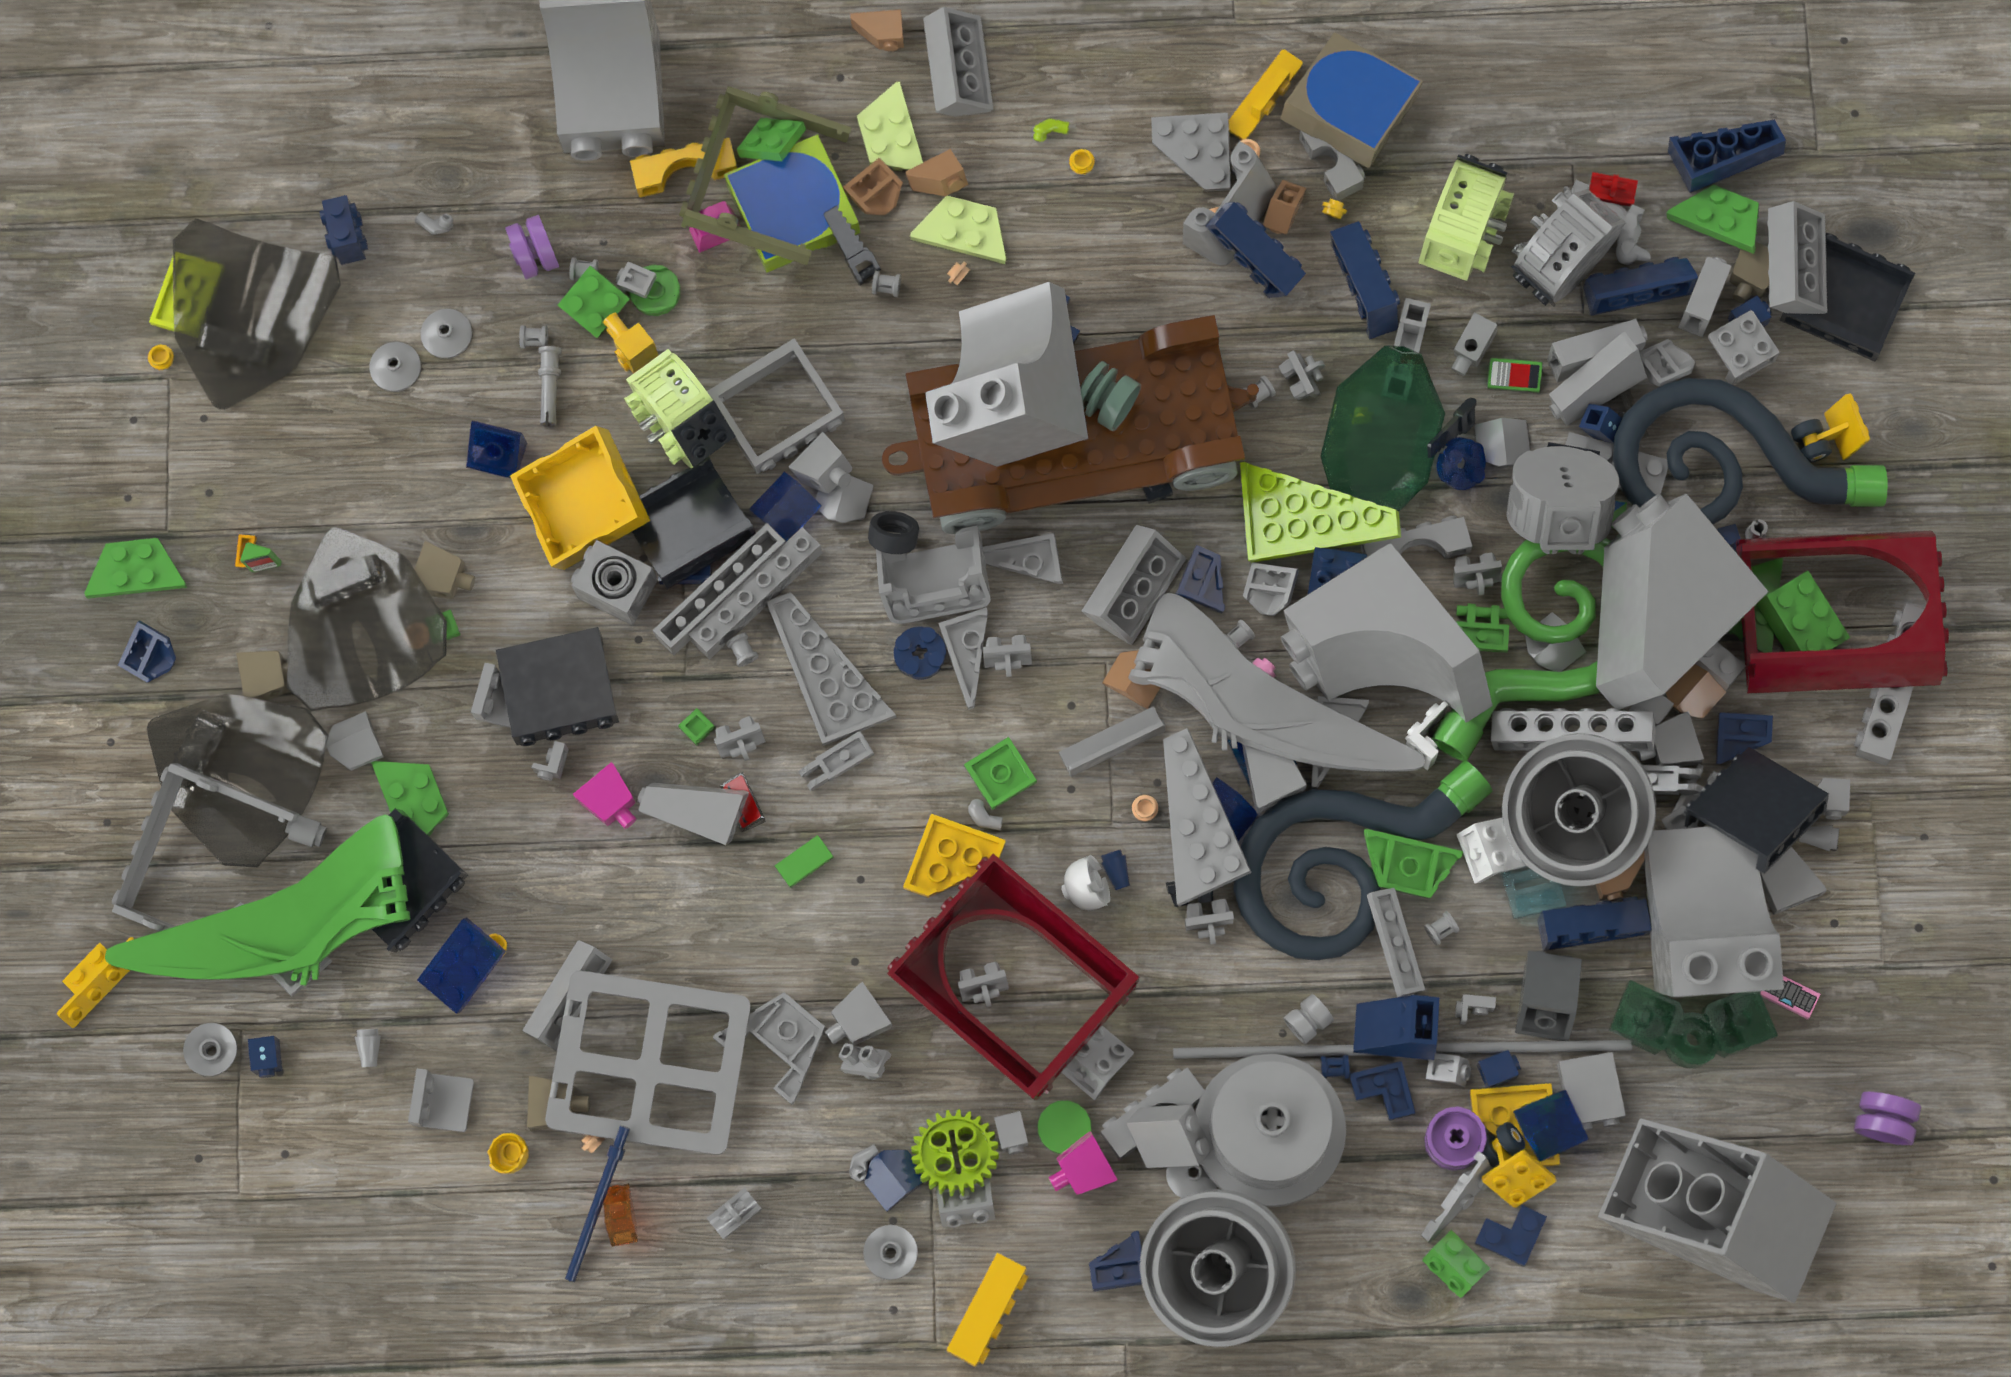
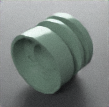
M1101 361L1088 374L1080 387L1083 409L1086 408L1085 415L1091 417L1099 409L1098 423L1114 431L1131 410L1140 392L1141 384L1127 375L1123 376L1116 383L1118 370L1112 368L1108 372L1109 364Z

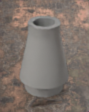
M1833 825L1810 827L1799 838V842L1830 851V849L1837 850L1839 828H1833Z
M378 1029L357 1030V1037L354 1038L361 1060V1067L377 1066L381 1040Z

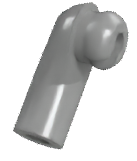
M420 212L415 218L417 224L433 235L449 232L453 227V218L449 214H443L439 219L433 220L424 212Z
M972 800L968 807V812L974 823L978 827L1001 830L1003 817L988 815L982 800Z
M875 1144L853 1155L849 1174L855 1181L860 1182L866 1178L868 1162L879 1154Z

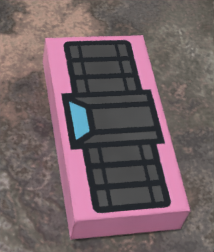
M1784 976V989L1760 992L1759 996L1806 1019L1810 1018L1820 996L1819 993Z

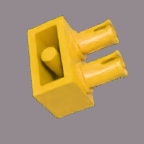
M617 313L610 314L603 321L604 325L608 327L607 333L614 339L617 349L614 353L618 357L617 361L626 372L630 370L634 374L659 356L654 341L639 323L628 329Z

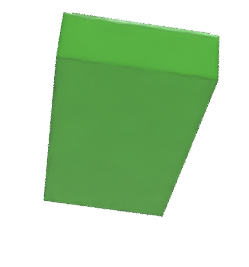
M817 835L774 866L788 886L792 888L834 857Z

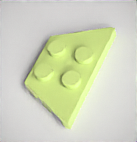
M899 81L859 113L857 120L870 165L880 157L892 170L902 171V169L910 170L923 163Z
M946 196L910 234V240L1002 264L1006 263L997 210L994 207Z

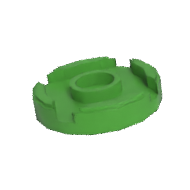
M662 265L643 267L655 272L657 277L646 299L629 292L633 305L640 312L650 316H660L668 313L676 306L680 299L681 288L677 276Z
M1057 1101L1048 1105L1041 1113L1038 1121V1135L1043 1145L1057 1154L1063 1153L1082 1136L1091 1131V1120L1086 1110L1079 1104L1071 1101Z

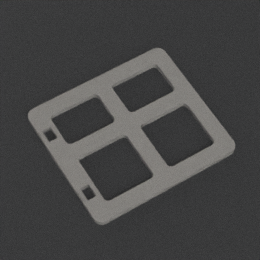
M587 971L574 972L569 981L545 1117L547 1126L557 1131L615 1139L619 1127L622 1125L630 1128L626 1140L628 1142L712 1155L724 1153L728 1145L750 1013L749 1000L745 996ZM591 993L646 1000L650 1003L642 1053L638 1060L587 1053L580 1050L588 1000ZM573 1001L582 1003L580 1017L571 1016ZM671 1005L724 1012L729 1015L720 1071H703L664 1065L660 1062L668 1010ZM587 1072L634 1080L636 1088L630 1119L628 1121H621L570 1112L576 1073ZM559 1083L568 1084L565 1099L556 1098ZM658 1084L714 1092L716 1100L711 1130L708 1133H699L651 1125L650 1115L655 1087Z

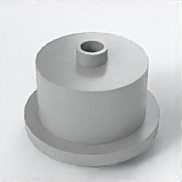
M1568 734L1541 743L1519 761L1505 787L1502 816L1506 835L1511 846L1530 869L1542 877L1560 884L1587 886L1602 883L1618 876L1640 857L1653 833L1656 819V801L1654 790L1646 771L1629 751L1604 737L1591 734ZM1582 795L1584 797L1583 799L1578 798V796ZM1589 812L1594 813L1592 816H1588Z
M1260 1054L1232 1063L1211 1080L1204 1090L1196 1109V1116L1212 1149L1201 1162L1207 1175L1221 1190L1242 1193L1257 1200L1266 1207L1287 1206L1314 1194L1332 1176L1343 1154L1346 1139V1121L1338 1095L1322 1074L1310 1065L1293 1057L1278 1054Z
M1215 1189L1199 1191L1181 1198L1169 1206L1155 1220L1143 1244L1140 1272L1148 1302L1167 1327L1189 1341L1206 1346L1225 1347L1238 1345L1254 1339L1265 1332L1281 1316L1294 1289L1296 1260L1291 1240L1285 1228L1266 1206L1242 1193Z

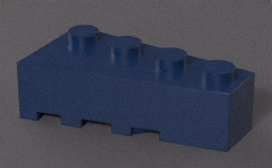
M1774 119L1744 124L1740 128L1717 129V132L1705 134L1697 132L1691 133V136L1681 138L1679 136L1669 137L1668 153L1689 193L1783 155L1786 139Z
M1238 202L1225 203L1208 222L1206 227L1226 250H1233L1235 252L1233 255L1234 260L1240 266L1251 270L1252 273L1249 277L1254 283H1260L1265 286L1266 289L1263 293L1268 298L1287 296L1306 274L1301 268L1302 264L1295 257H1289L1283 251L1284 246L1277 239H1271L1265 233L1266 228L1257 220L1253 221L1247 215L1248 210Z
M1358 221L1330 231L1332 249L1343 275L1348 274L1346 276L1351 296H1355L1361 320L1367 319L1366 333L1369 340L1398 330L1397 305H1400V299L1397 291H1392L1389 286L1391 281L1387 270H1382L1379 265L1381 264V259L1376 249L1372 250L1370 246L1372 240L1368 230H1363Z
M1637 896L1624 898L1622 902L1602 901L1596 903V905H1575L1569 908L1542 910L1537 920L1543 951L1647 936L1652 931L1646 899L1639 900Z

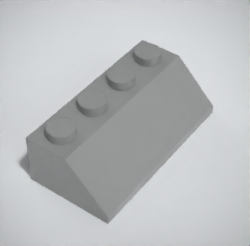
M942 7L924 17L936 113L956 117L993 111L981 16Z
M1795 201L1768 208L1770 307L1784 313H1827L1825 214Z
M1136 525L1082 609V612L1101 628L1132 645L1154 611L1156 604L1166 592L1187 558L1156 530Z

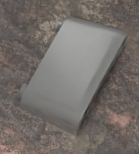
M1241 141L1238 142L1231 154V164L1233 166L1231 173L1236 176L1237 182L1215 213L1207 208L1198 207L1189 214L1183 223V245L1219 266L1229 264L1234 259L1233 255L1235 252L1233 250L1228 251L1221 245L1206 227L1208 222L1225 203L1229 202L1242 204L1248 210L1247 215L1253 221L1257 220L1259 222L1276 192V185L1255 151Z
M978 525L965 527L956 532L954 545L909 554H888L876 549L879 594L887 616L893 623L905 624L986 607L991 601Z

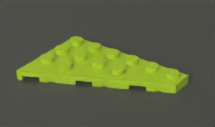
M1247 462L1240 463L1248 561L1251 563L1313 553L1315 547L1336 549L1401 538L1399 512L1395 509L1358 499L1320 485H1314L1282 473H1276L1266 468L1257 467Z

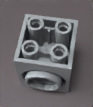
M596 540L593 546L590 545L587 548L583 557L585 562L581 569L577 568L571 578L573 583L571 586L579 600L633 626L657 583L655 573L652 567Z

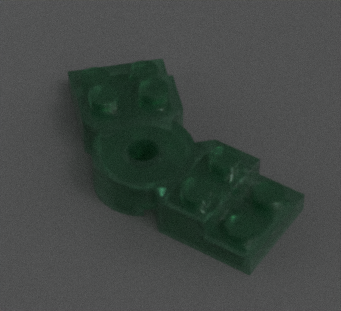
M1632 980L1628 981L1608 1029L1631 1040L1630 1044L1654 1055L1665 1051L1670 1060L1676 1065L1688 1069L1699 1068L1705 1065L1715 1055L1726 1058L1778 1036L1759 991L1739 992L1709 1003L1702 1009L1701 1014L1694 1012L1684 1013L1680 1002ZM1687 1034L1695 1036L1697 1046H1693L1687 1041Z

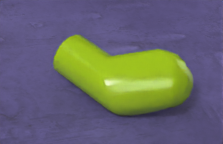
M1046 119L1035 125L1033 128V138L1036 141L1044 142L1047 134L1051 132L1067 135L1070 122Z

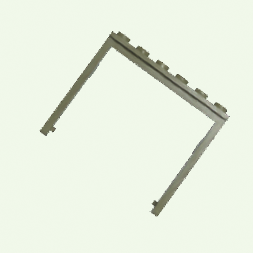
M728 86L725 95H719L715 107L719 109L718 116L713 115L708 130H711L712 134L710 138L705 136L701 148L705 155L703 159L698 158L694 173L698 174L696 181L690 180L686 193L690 195L689 202L683 201L679 216L683 217L681 227L686 228V226H690L808 265L812 250L806 249L805 244L801 243L800 246L737 226L738 218L730 213H721L719 218L716 219L699 212L735 105L774 119L803 121L807 130L846 143L852 127L778 103V97L771 92H761L760 96Z

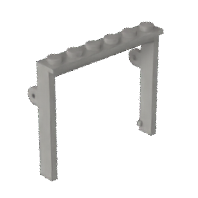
M171 763L162 772L160 779L163 782L160 791L155 792L151 800L152 811L150 816H146L142 823L141 830L143 834L140 841L137 840L132 848L131 855H133L131 864L127 865L123 871L122 880L124 882L121 889H118L113 896L112 904L114 907L112 912L157 931L176 927L133 909V905L184 778L196 782V785L214 792L218 791L279 816L278 821L284 822L285 819L291 822L297 821L299 814L188 769L181 764Z

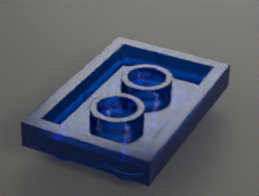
M467 917L463 918L417 981L453 1012L458 1014L476 993L506 953V950Z

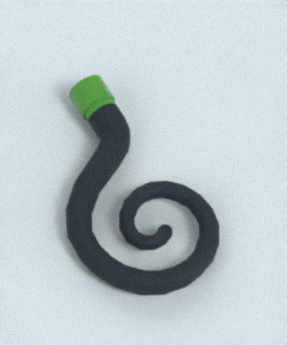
M1687 378L1666 383L1643 395L1624 414L1614 436L1613 463L1619 477V484L1628 501L1632 505L1637 504L1639 508L1656 496L1647 487L1640 473L1638 462L1640 441L1646 429L1660 415L1674 408L1691 404L1713 406L1733 416L1753 435L1787 488L1808 502L1823 505L1850 504L1851 507H1883L1887 499L1888 481L1884 465H1851L1850 468L1814 467L1799 450L1778 418L1750 392L1721 379ZM1687 431L1672 440L1666 453L1668 469L1675 479L1686 480L1690 472L1683 461V455L1690 448H1701L1709 452L1719 462L1724 473L1722 492L1713 502L1700 509L1713 525L1726 518L1738 504L1743 489L1742 469L1735 454L1721 439L1707 432Z
M1464 760L1440 781L1441 785L1415 807L1389 803L1352 791L1312 789L1281 799L1256 819L1241 845L1243 854L1252 872L1234 881L1233 891L1242 917L1256 936L1272 948L1294 958L1319 961L1345 955L1360 946L1375 927L1367 895L1371 892L1380 891L1381 888L1378 886L1372 868L1361 857L1345 849L1333 847L1307 850L1294 860L1288 876V882L1292 894L1303 905L1320 908L1325 904L1324 895L1320 892L1312 891L1307 887L1305 881L1307 872L1318 865H1337L1348 870L1356 878L1361 889V901L1356 919L1345 930L1337 935L1324 937L1300 935L1286 928L1274 918L1264 903L1261 891L1262 864L1269 848L1278 835L1294 823L1320 818L1345 820L1375 831L1413 840L1432 838L1448 829L1465 812H1471L1493 792L1490 784L1472 764Z

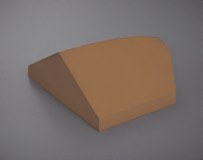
M879 157L842 188L865 214L886 215L896 207L903 182Z
M1139 650L1122 652L1117 657L1102 684L1148 709L1161 687L1152 684L1141 685L1130 681L1128 677L1131 670L1135 669L1136 664L1134 661Z
M1694 664L1665 693L1668 700L1674 703L1673 707L1681 714L1689 711L1690 716L1704 719L1726 694V691L1708 671Z

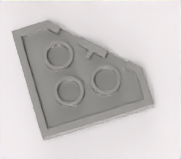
M1228 113L1151 117L1152 143L1157 149L1162 151L1206 192L1231 190Z

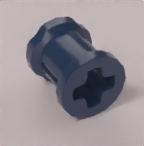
M1348 1054L1343 1055L1341 1058L1321 1056V1074L1326 1079L1327 1077L1339 1076L1349 1079Z

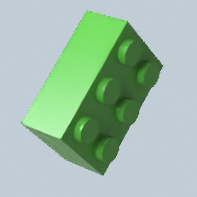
M1809 571L1789 581L1756 603L1786 652L1832 650L1850 638Z

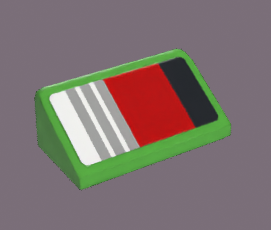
M1491 358L1487 388L1540 392L1542 362Z
M249 542L246 543L240 559L251 572L281 566L282 563L271 549Z

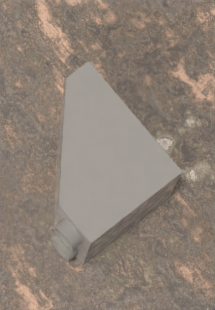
M1687 493L1668 502L1661 494H1657L1640 508L1637 504L1631 506L1613 521L1612 526L1619 534L1604 547L1596 687L1616 709H1622L1663 695L1768 593V590Z
M1640 1118L1598 1218L1623 1233L1746 1288L1795 1303L1837 1203L1767 1153Z

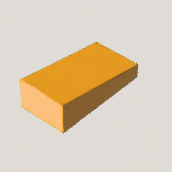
M239 534L235 567L247 568L240 559L246 543L256 544V536Z

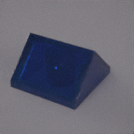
M472 420L466 468L511 479L510 475L520 469L527 446L523 433Z
M784 471L749 510L764 524L768 523L787 542L822 505L798 481Z

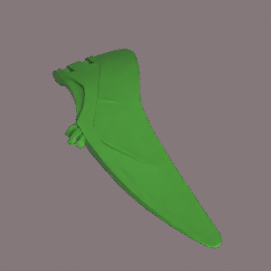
M388 815L376 817L343 842L301 881L290 887L245 905L114 945L107 949L105 960L112 966L127 970L185 979H240L293 971L291 980L297 981L300 973H302L300 985L306 986L311 971L312 980H318L320 963L346 941L375 927L410 920V912L406 910L405 903L408 901L406 885H403L402 875H404L403 859L394 819ZM388 878L392 880L391 887H387ZM395 904L396 913L391 914L390 905Z

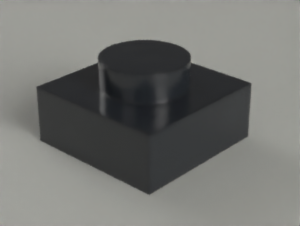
M1169 483L1142 488L1148 504L1173 495Z

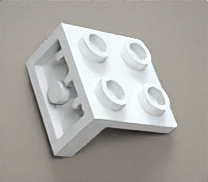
M1443 701L1440 705L1435 703L1426 712L1423 722L1420 724L1417 721L1408 730V735L1405 738L1407 740L1406 746L1417 750L1424 756L1423 767L1427 771L1435 763L1439 751L1436 749V743L1428 736L1425 738L1424 736L1445 716L1448 707L1446 701Z
M1503 817L1475 823L1456 834L1475 884L1484 882L1497 873L1528 867L1511 846L1504 828Z

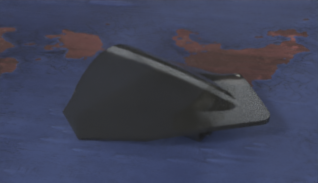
M197 218L173 239L174 338L215 408L226 410L296 370L341 286L336 256L269 244L234 233Z
M338 527L331 528L325 534L296 591L290 608L286 688L310 711L352 706L392 694L424 676L438 661L446 656L447 620L408 558L383 545Z
M233 694L219 695L151 719L147 725V734L161 786L163 782L160 779L165 767H169L171 763H178L188 769L294 811L301 816L319 780L329 737L328 733L308 708ZM186 778L182 781L171 809L187 829L225 866L258 868L267 856L288 836V833H285L288 820L285 819L284 822L278 821L279 816L218 791L214 792L196 785V782Z

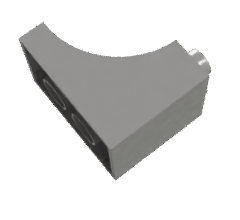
M539 0L551 61L557 135L563 152H571V157L576 160L591 161L600 158L602 150L622 149L624 155L637 157L644 154L650 155L653 152L654 146H665L660 34L651 0Z
M1047 282L959 311L962 348L957 374L951 384L925 392L934 444L994 466H1001L1088 439L1064 288Z
M1391 543L1283 610L1289 632L1281 636V641L1294 660L1289 664V667L1305 691L1316 685L1329 701L1341 694L1364 687L1377 685L1405 686L1424 691L1442 701H1446L1466 723L1493 706L1480 651Z
M1711 826L1653 830L1650 841L1644 850L1648 911L1652 928L1650 937L1654 990L1664 995L1680 997L1784 989L1780 934L1775 930L1767 909L1760 871L1756 869L1758 855Z

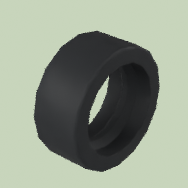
M896 511L877 513L870 521L868 540L875 549L883 553H909L917 545L919 525L913 517L905 513Z

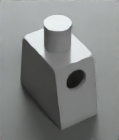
M1474 312L1455 346L1454 355L1457 359L1451 367L1453 371L1465 376L1470 365L1475 367L1479 365L1497 334V324ZM1468 346L1476 347L1473 352H1469L1466 349Z
M823 432L789 466L799 482L826 494L830 493L837 485L841 488L848 486L851 481L849 474L852 471L851 464Z
M1689 711L1655 726L1654 751H1637L1639 760L1643 761L1654 758L1657 766L1687 767L1697 766L1698 763L1701 764L1704 757Z
M861 982L831 1011L837 1023L824 1032L833 1045L847 1036L855 1046L891 1029L893 1026L867 987Z

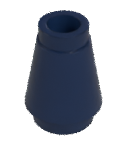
M1121 849L1102 855L1103 862L1101 865L1114 889L1118 890L1130 886L1126 855L1122 854Z

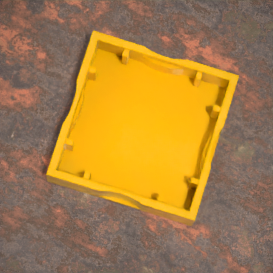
M594 426L565 443L553 454L539 458L510 475L524 508L528 511L534 522L536 535L549 564L554 568L565 570L583 560L587 548L590 545L593 546L596 540L609 545L650 521L610 431L599 426Z

